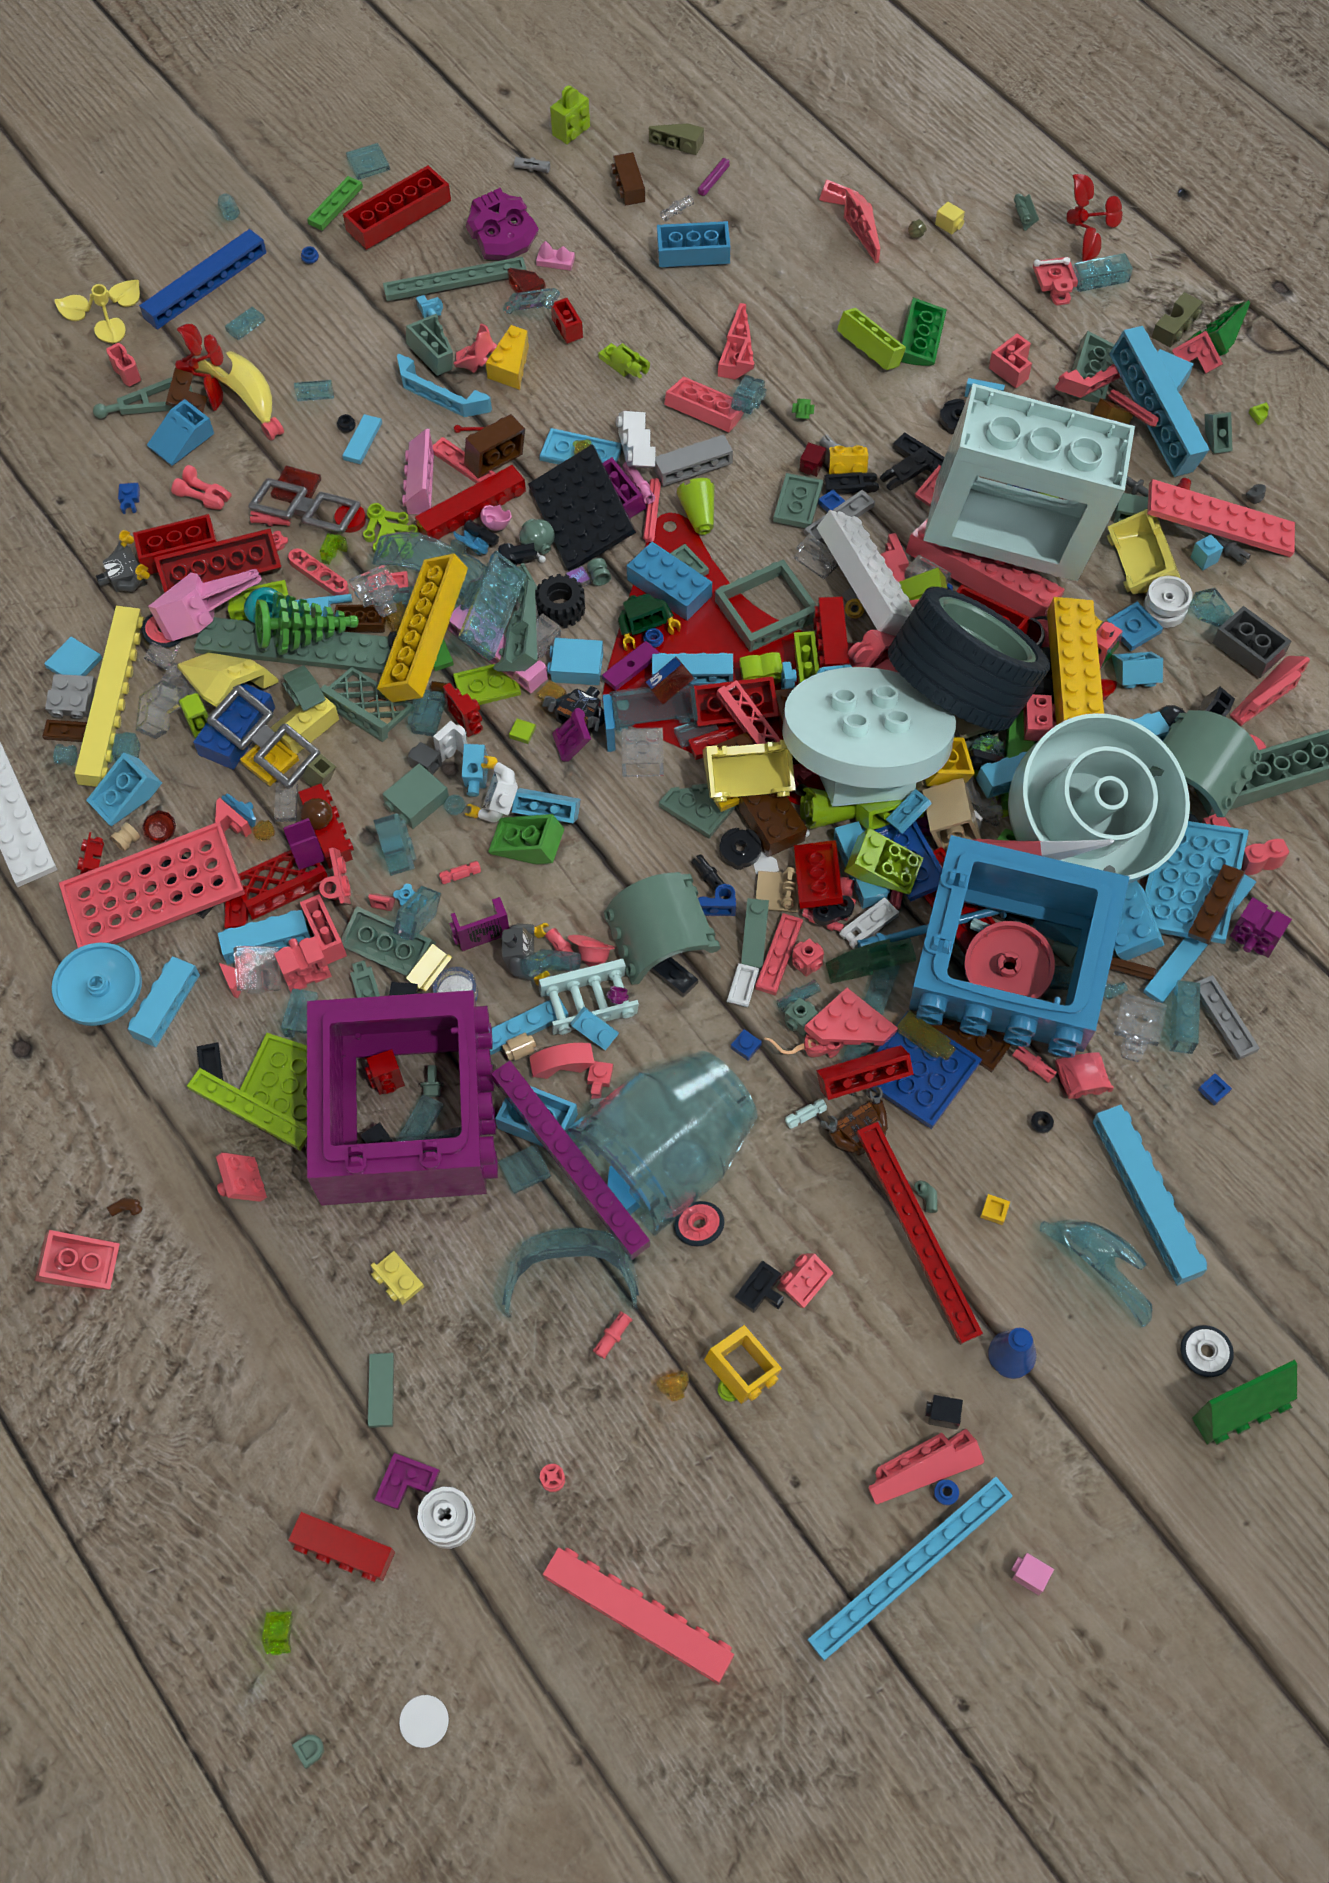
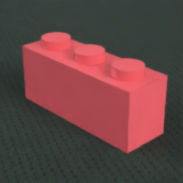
M320 894L301 901L300 905L306 920L317 939L327 964L346 957L347 954Z

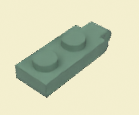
M365 960L353 963L354 971L350 972L357 998L380 996L372 967H367Z

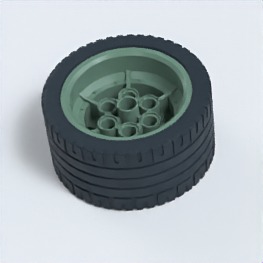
M929 587L925 590L888 648V657L892 665L918 692L958 718L964 719L969 723L971 722L976 726L979 725L982 728L995 731L1006 730L1012 725L1050 669V662L1047 656L1021 629H1018L1009 620L980 602L943 587Z

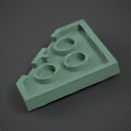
M707 783L692 785L691 788H671L659 801L660 808L709 839L737 807L734 806L720 812L714 800L710 799Z

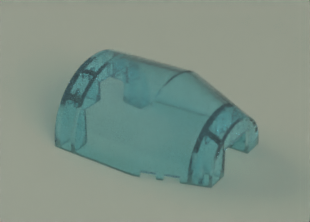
M698 1051L636 1072L568 1127L565 1132L579 1150L587 1145L597 1157L602 1154L631 1187L629 1190L630 1195L644 1209L640 1220L656 1236L723 1179L756 1122L758 1114L751 1095L736 1074L713 1054L706 1051Z

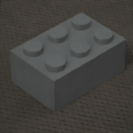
M1243 606L1218 628L1212 643L1257 677L1261 678L1285 656L1291 640Z

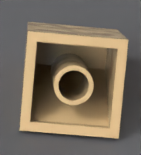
M963 778L922 790L923 795L932 803L926 809L930 832L938 848L943 847L945 852H947L951 835L970 840L981 839L969 790Z

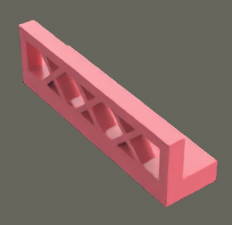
M737 680L729 686H723L717 690L716 696L744 733H748L754 744H766L765 738L780 742L781 739ZM735 687L740 693L739 701L735 700L729 692ZM741 705L750 706L752 709L751 717L746 716L741 709ZM753 721L761 722L764 725V733L757 731Z

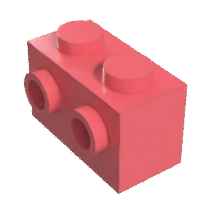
M1032 694L1023 707L1024 740L1039 741L1048 731L1056 726V721L1052 719V716L1055 715V704H1052V695Z

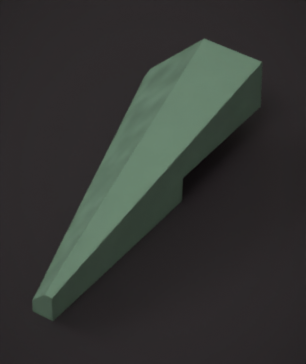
M529 579L524 582V596H520L518 599L520 607L517 611L513 612L505 634V648H500L499 654L501 659L498 663L494 664L493 669L496 671H526L537 662L535 583Z

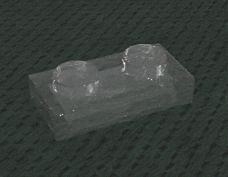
M276 782L275 822H296L298 784L296 782L292 788H286L282 783Z

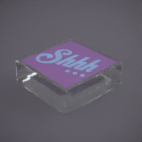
M583 566L565 573L570 578H576L577 582L582 584V587L592 584L591 578Z

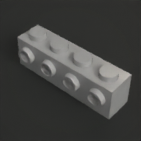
M723 434L655 457L654 471L662 486H666L732 464L733 450Z

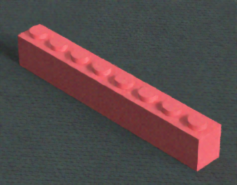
M558 1547L543 1573L544 1579L714 1683L720 1684L734 1658V1653L730 1652L731 1646L721 1640L717 1643L708 1638L710 1634L702 1628L696 1627L694 1630L686 1625L688 1621L676 1613L673 1616L669 1615L664 1611L666 1607L655 1600H652L651 1603L642 1598L644 1594L636 1588L630 1587L628 1590L620 1585L622 1581L610 1573L608 1576H605L599 1572L600 1567L593 1562L587 1560L585 1564L577 1559L579 1555L567 1547L565 1550H562Z

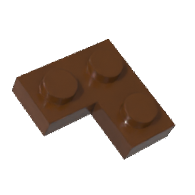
M177 368L174 369L166 405L175 407L185 399L203 413L207 396L189 391L193 377L192 373Z

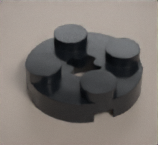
M953 399L946 402L940 411V423L949 434H954L959 418L955 417L956 414L961 416L965 403L962 399Z
M732 828L725 832L721 838L719 845L720 856L725 863L733 866L736 870L749 867L756 863L761 856V840L751 829L739 830V828ZM736 845H739V846H743V845H744V846H745V847H744V850H743V851H738V850H736V849H737Z

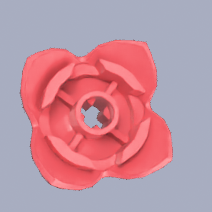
M480 324L475 338L476 341L471 346L456 352V361L453 363L456 368L469 369L475 373L480 366L482 367L488 360L486 356L489 353L491 354L497 347V344L492 341L486 325Z

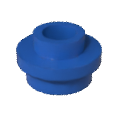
M308 246L302 250L301 259L303 262L311 264L318 260L319 254L314 247Z
M651 628L644 634V642L647 641L653 647H658L663 643V634L660 630Z
M941 1480L935 1486L934 1495L940 1504L952 1505L959 1497V1489L953 1481ZM949 1488L951 1495L945 1496L942 1490Z

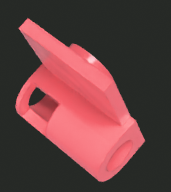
M329 848L334 876L327 877L321 881L319 885L320 893L328 899L340 900V904L349 905L351 904V889L348 877L345 875L347 872L345 860L341 856L340 850ZM335 884L336 891L332 893L331 888Z

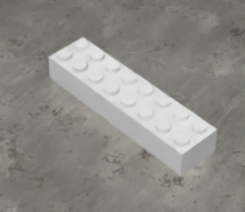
M829 510L817 526V530L876 629L880 632L896 636L914 609L909 602V597L904 594L900 588L901 584L896 581L892 570L887 567L884 557L879 554L877 546L871 541L869 533L863 528L862 521L855 516L850 517L843 512Z

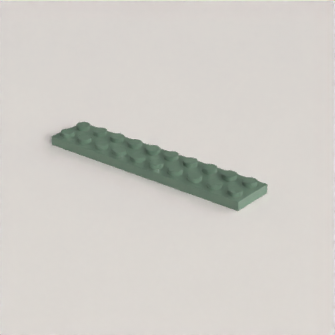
M214 617L213 622L199 632L194 647L195 652L200 654L209 652L245 659L342 670L354 667L360 672L378 674L383 673L391 652L387 636L351 632L338 634L337 631H334L332 637L326 638L323 629L321 641L315 643V640L311 638L310 645L302 647L303 643H300L299 648L292 652L289 650L290 645H288L287 653L279 655L276 652L278 647H275L274 644L275 636H273V630H271L269 646L261 649L257 641L255 623Z

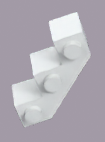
M620 412L619 416L616 417V427H618L627 466L635 468L655 467V447H650V429H645V412Z

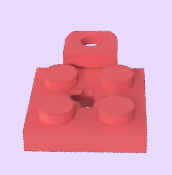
M1063 257V258H1055V259H1048V260H1061V259H1064L1065 257ZM1071 262L1068 265L1063 263L1044 264L1038 267L1033 265L1042 292L1051 291L1050 296L1055 305L1069 304L1071 300L1070 293L1073 287L1078 285V279Z

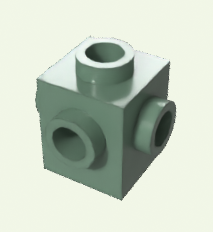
M799 997L795 1003L790 1002L785 1008L784 1022L790 1030L797 1031L805 1038L806 1034H808L804 1031L805 1025L819 1012L816 1011L813 1004Z

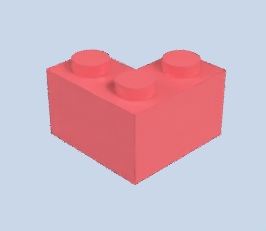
M1018 333L992 352L989 369L1014 388H1018L1029 379L1032 363L1027 359L1031 343Z

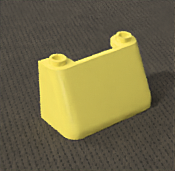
M1148 509L1108 526L1110 532L1107 535L1108 541L1111 546L1115 545L1126 574V581H1123L1127 592L1131 591L1132 594L1147 592L1153 580L1162 576H1174L1181 579L1161 524L1157 517L1147 514Z
M784 740L774 742L773 745L772 742H768L766 744L722 746L720 748L717 746H706L703 749L710 799H714V802H726L729 797L777 793V797L790 796V792L795 791L792 754L789 752Z

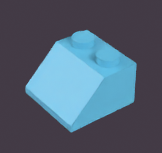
M1152 651L1112 654L1117 682L1124 685V688H1135L1136 684H1144V686L1151 687L1156 686V683L1163 682V658Z

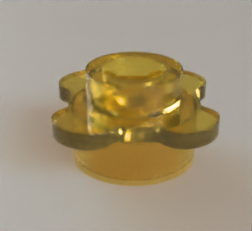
M588 439L574 441V455L592 444L591 441Z

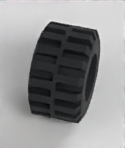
M557 574L555 577L551 575L549 579H543L542 584H538L537 590H535L537 615L543 623L547 622V626H555V628L559 629L561 626L568 628V625H575V621L579 622L582 619L581 616H584L586 609L584 588H582L580 582H577L576 578H570L566 574L565 576ZM559 599L567 600L564 603H554V601Z

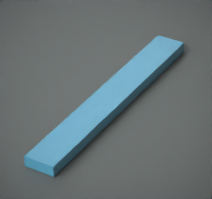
M1245 874L1236 891L1232 914L1256 884L1255 880ZM1185 937L1150 981L1143 993L1162 1005L1208 944Z

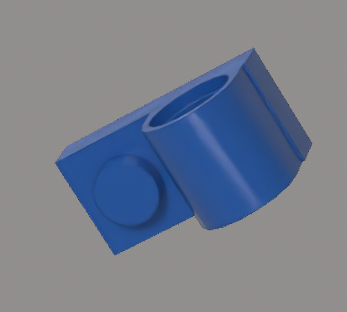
M729 884L719 885L715 890V898L705 896L698 898L705 916H736L735 889ZM727 896V897H729V898H728V899H722L721 897Z

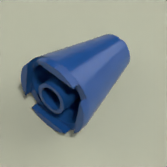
M1015 1328L997 1334L991 1341L988 1348L989 1362L1000 1375L1010 1379H1017L1025 1376L1033 1369L1037 1354L1032 1335L1028 1330Z

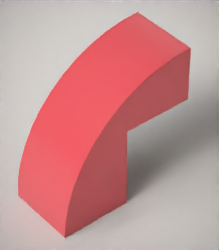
M591 1043L556 1045L536 1052L529 1057L533 1077L548 1079L559 1070L582 1073L595 1064Z

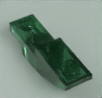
M911 938L896 942H890V939L846 952L826 962V968L830 983L832 984L873 975V970L915 962L916 954Z

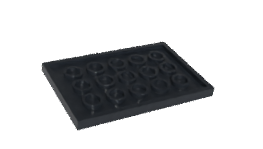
M593 444L528 483L544 520L553 527L554 542L569 572L579 568L636 533Z

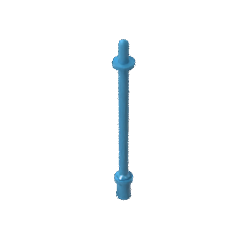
M986 908L961 915L958 925L971 922L974 918L979 920L997 914L1001 918H1006L1007 912ZM929 924L889 935L876 933L873 937L857 940L858 949L861 954L878 948L883 950L889 943L926 934Z

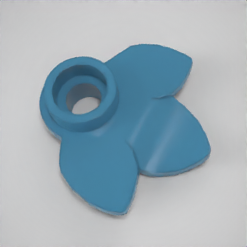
M466 530L463 532L464 536L457 534L455 531L453 532L454 537L458 541L463 542L479 555L487 554L489 545L483 539L474 537Z

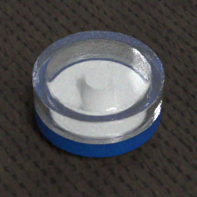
M446 968L441 971L433 982V993L473 990L475 1001L477 1000L478 988L475 977L465 968Z

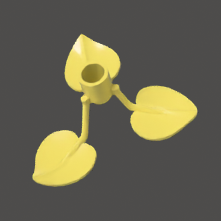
M129 280L116 284L109 291L106 290L104 285L96 284L91 289L92 294H90L89 303L81 295H70L61 299H55V304L60 314L71 321L84 319L85 312L90 311L94 300L98 306H102L106 321H99L95 325V335L101 341L112 344L118 343L125 336V325L120 318L109 320L105 305L109 299L113 303L118 302L123 307L135 305L140 298L139 280Z

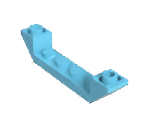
M401 354L397 355L404 389L463 417L492 411L491 399L487 394L474 390L465 399L446 388L439 387L433 382L416 375L414 360Z

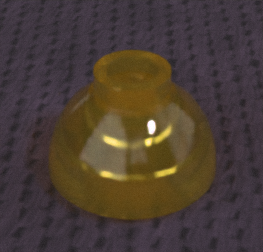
M686 1371L669 1373L658 1378L656 1385L664 1395L670 1397L671 1401H677L685 1397L684 1392L688 1387L689 1376Z

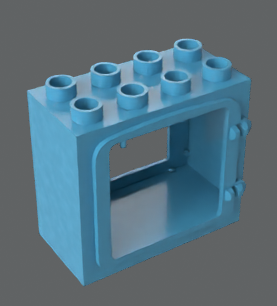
M951 835L913 986L909 1010L917 1011L916 1019L930 1025H942L943 1018L961 1022L959 1029L970 1035L985 1036L987 1029L1005 1032L1003 1040L1015 1046L1029 1047L1031 1040L1049 1044L1048 1052L1060 1057L1073 1058L1076 1051L1084 1052L1096 1032L1130 877ZM964 902L1082 930L1065 1006L1060 1005L1061 998L1055 997L1054 1003L953 979L948 975L947 969Z

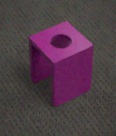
M305 819L283 828L299 870L325 861L310 819Z

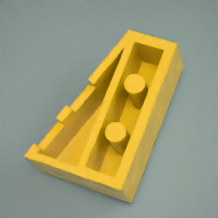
M513 325L509 327L486 361L488 379L520 390L524 364H526L529 349L527 330Z

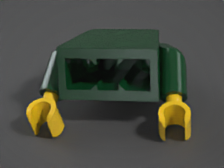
M643 594L638 597L631 595L627 601L623 602L624 609L620 611L618 624L621 635L624 636L623 647L625 651H627V643H632L635 649V640L630 634L641 633L665 624L667 621L669 623L668 632L671 635L674 634L673 627L680 631V622L673 619L674 615L664 600L654 598L650 594Z

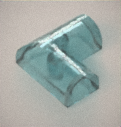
M542 949L522 960V968L531 977H536L547 970L571 972L579 970L581 954Z

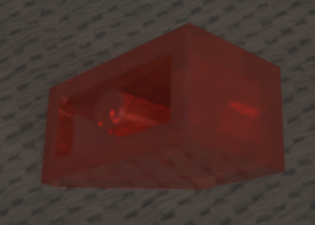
M515 268L507 269L509 284L526 305L545 297V282L535 272Z

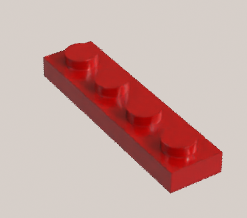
M753 721L757 731L764 733V725L761 722ZM734 724L689 739L688 745L695 760L703 758V749L706 746L717 745L744 732L738 724Z

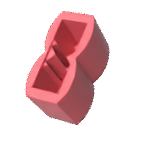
M116 343L106 348L113 370L120 375L125 385L130 387L141 381L134 358L127 354L126 348L122 344Z
M1272 839L1265 844L1247 846L1241 870L1245 871L1244 874L1254 875L1262 870H1274L1281 867L1289 854V849L1284 839Z

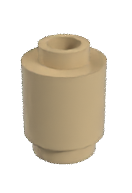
M525 1032L507 1040L506 1044L502 1045L508 1061H516L534 1053L533 1048L536 1047L532 1035L527 1036Z

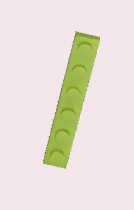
M201 1068L198 1069L187 1085L190 1091L300 1151L307 1142V1126Z

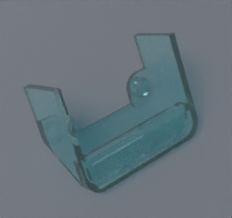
M689 682L658 685L653 689L642 687L609 692L612 701L615 730H630L631 726L637 723L668 719L679 720V723L691 722V719L694 721L698 720L695 689Z

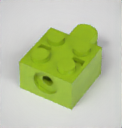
M570 85L563 89L561 93L562 98L550 106L552 135L565 144H569L590 127L589 98Z

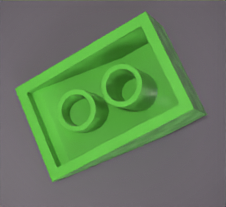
M553 814L504 817L499 820L488 852L491 855L532 864L553 863L564 827Z

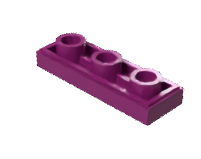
M645 641L603 673L602 679L616 691L652 663V654H659L660 652Z

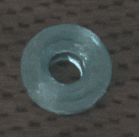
M459 795L449 796L444 804L445 810L451 815L462 813L466 806L464 799Z

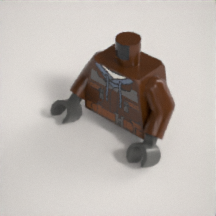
M875 1086L877 1090L875 1096L872 1095L870 1089L867 1090L866 1095L873 1099L872 1103L867 1101L838 1121L834 1116H827L830 1120L829 1126L826 1121H821V1127L829 1129V1135L838 1148L851 1153L855 1152L859 1156L864 1154L865 1150L856 1132L876 1122L879 1123L886 1136L888 1129L887 1113L884 1103L880 1099L883 1095L880 1087Z

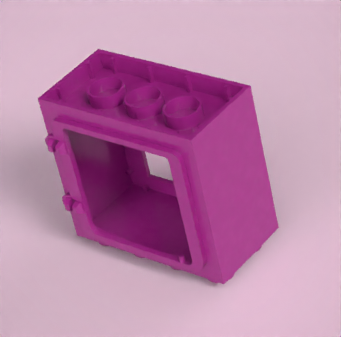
M473 990L307 1001V1179L321 1206L487 1194L486 1179L498 1178L497 1151H495L494 1137L485 1136L496 1135V1115L492 1101V1092H494L495 1088L491 1075L494 1070L490 1055V1049H493L492 1026L489 1023L488 1006H476ZM391 1049L395 1056L459 1052L461 1134L455 1138L358 1144L357 1058H368ZM427 1150H437V1153H435V1152L433 1151V1152H425V1153L423 1154V1151H427Z

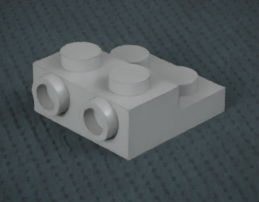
M54 674L52 689L48 690L45 709L51 716L62 718L63 715L76 719L89 717L96 679L94 676Z

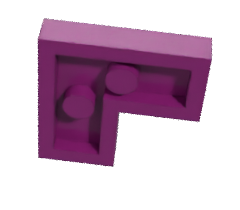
M394 1453L375 1497V1502L399 1510L408 1487L429 1494L435 1486L440 1470Z

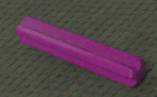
M722 158L697 188L699 195L705 196L730 166L729 159Z

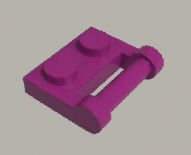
M576 708L571 713L572 716L552 733L561 760L569 762L591 740L584 721L585 713L580 708Z

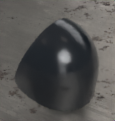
M1030 618V625L1026 635L1041 647L1045 639V631L1039 621Z

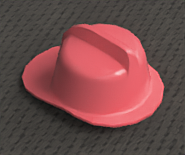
M583 935L568 936L569 941L578 945L580 959L590 967L605 963L608 960L610 950L615 949V946L602 943L591 937Z

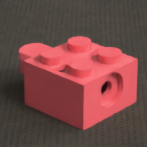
M878 630L867 631L863 636L862 642H856L848 651L850 664L853 667L875 668L889 658L888 648L896 636Z

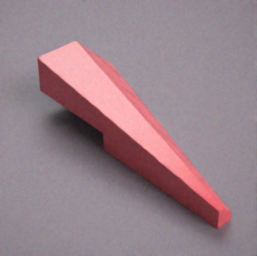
M743 303L739 304L727 335L726 346L718 364V377L734 380L754 369L748 315L746 313V304Z

